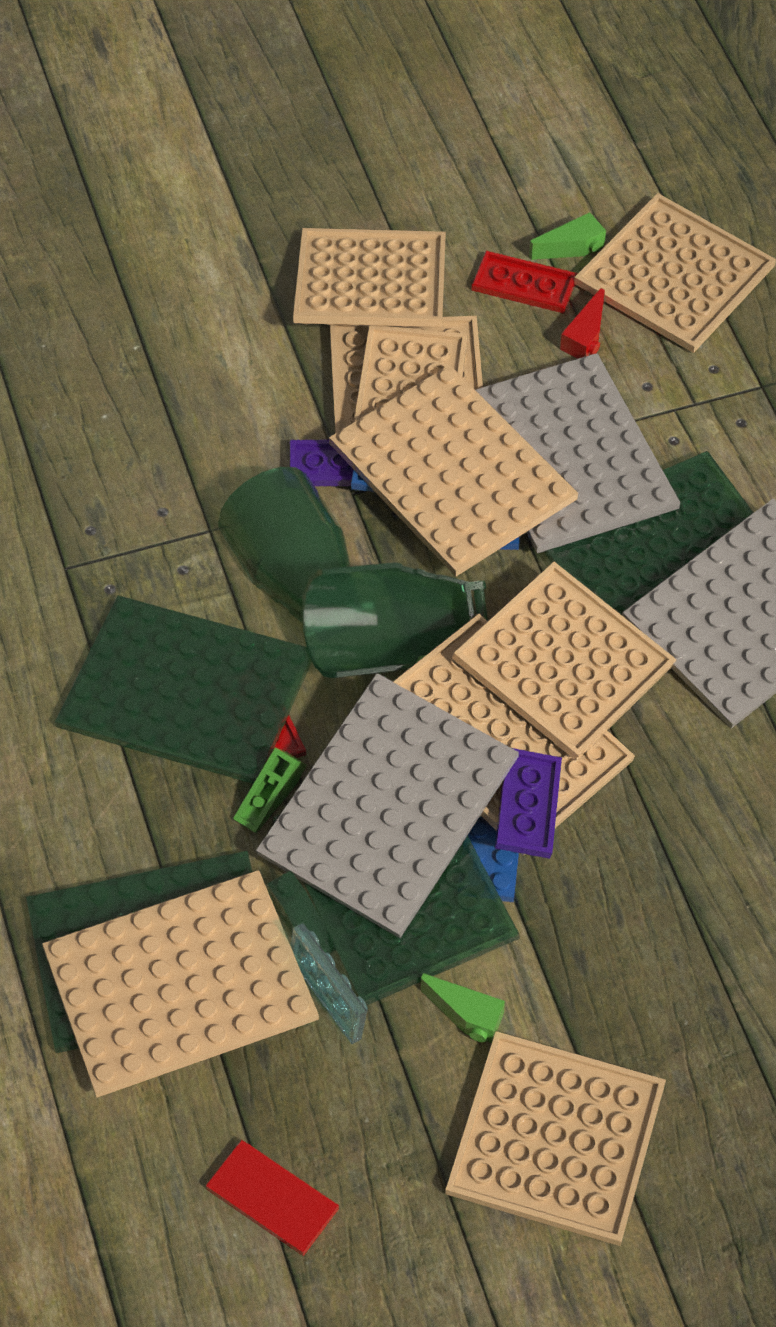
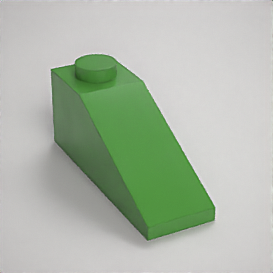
M589 212L530 240L529 257L531 260L586 256L604 247L606 230Z
M275 747L233 819L257 833L294 789L307 764L288 752Z
M423 973L421 977V992L473 1040L492 1043L495 1032L498 1031L504 1015L505 1001Z

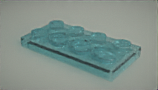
M303 923L294 927L291 949L303 978L350 1043H356L362 1039L368 1011L365 1001L360 996H356L351 989L348 978L344 974L341 975L336 969L332 956L328 952L325 953L320 947L316 934L313 931H309Z

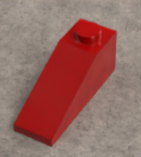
M600 288L561 334L560 350L577 359L598 352L600 348L599 335L605 289Z

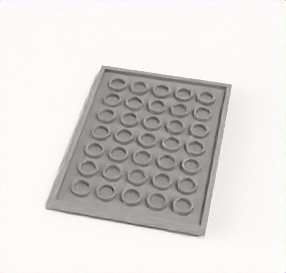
M598 353L476 389L578 492V499L526 532L536 553L679 509V499Z
M774 498L622 614L625 619L677 659L671 668L731 729L776 694V500Z
M377 673L256 852L269 862L401 938L519 757V752Z

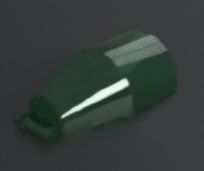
M278 467L267 470L245 481L229 496L221 508L218 527L250 580L257 588H262L271 595L272 600L276 603L280 602L289 609L291 615L314 632L321 644L330 641L331 637L355 626H364L369 623L368 615L358 600L343 530L305 472L296 467ZM353 614L352 617L325 628V626Z
M396 562L318 570L309 578L304 590L302 604L303 634L313 665L322 676L328 678L408 670L416 664L419 656L428 655L474 618L471 591H474L477 615L480 614L488 621L484 594L486 582H468L441 574L436 575L425 572L422 569L402 566L403 564Z

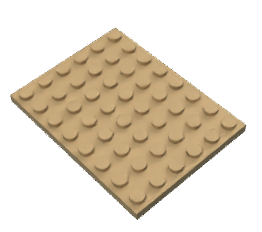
M448 365L329 437V444L455 577L578 499V492L451 365Z
M478 614L393 682L510 748L562 757L555 822L556 828L633 761L635 755L610 732L606 731L577 761L574 760L452 659L454 652L488 622L483 616ZM502 783L480 815L496 831Z
M259 870L42 943L96 1098L319 1020V1014Z

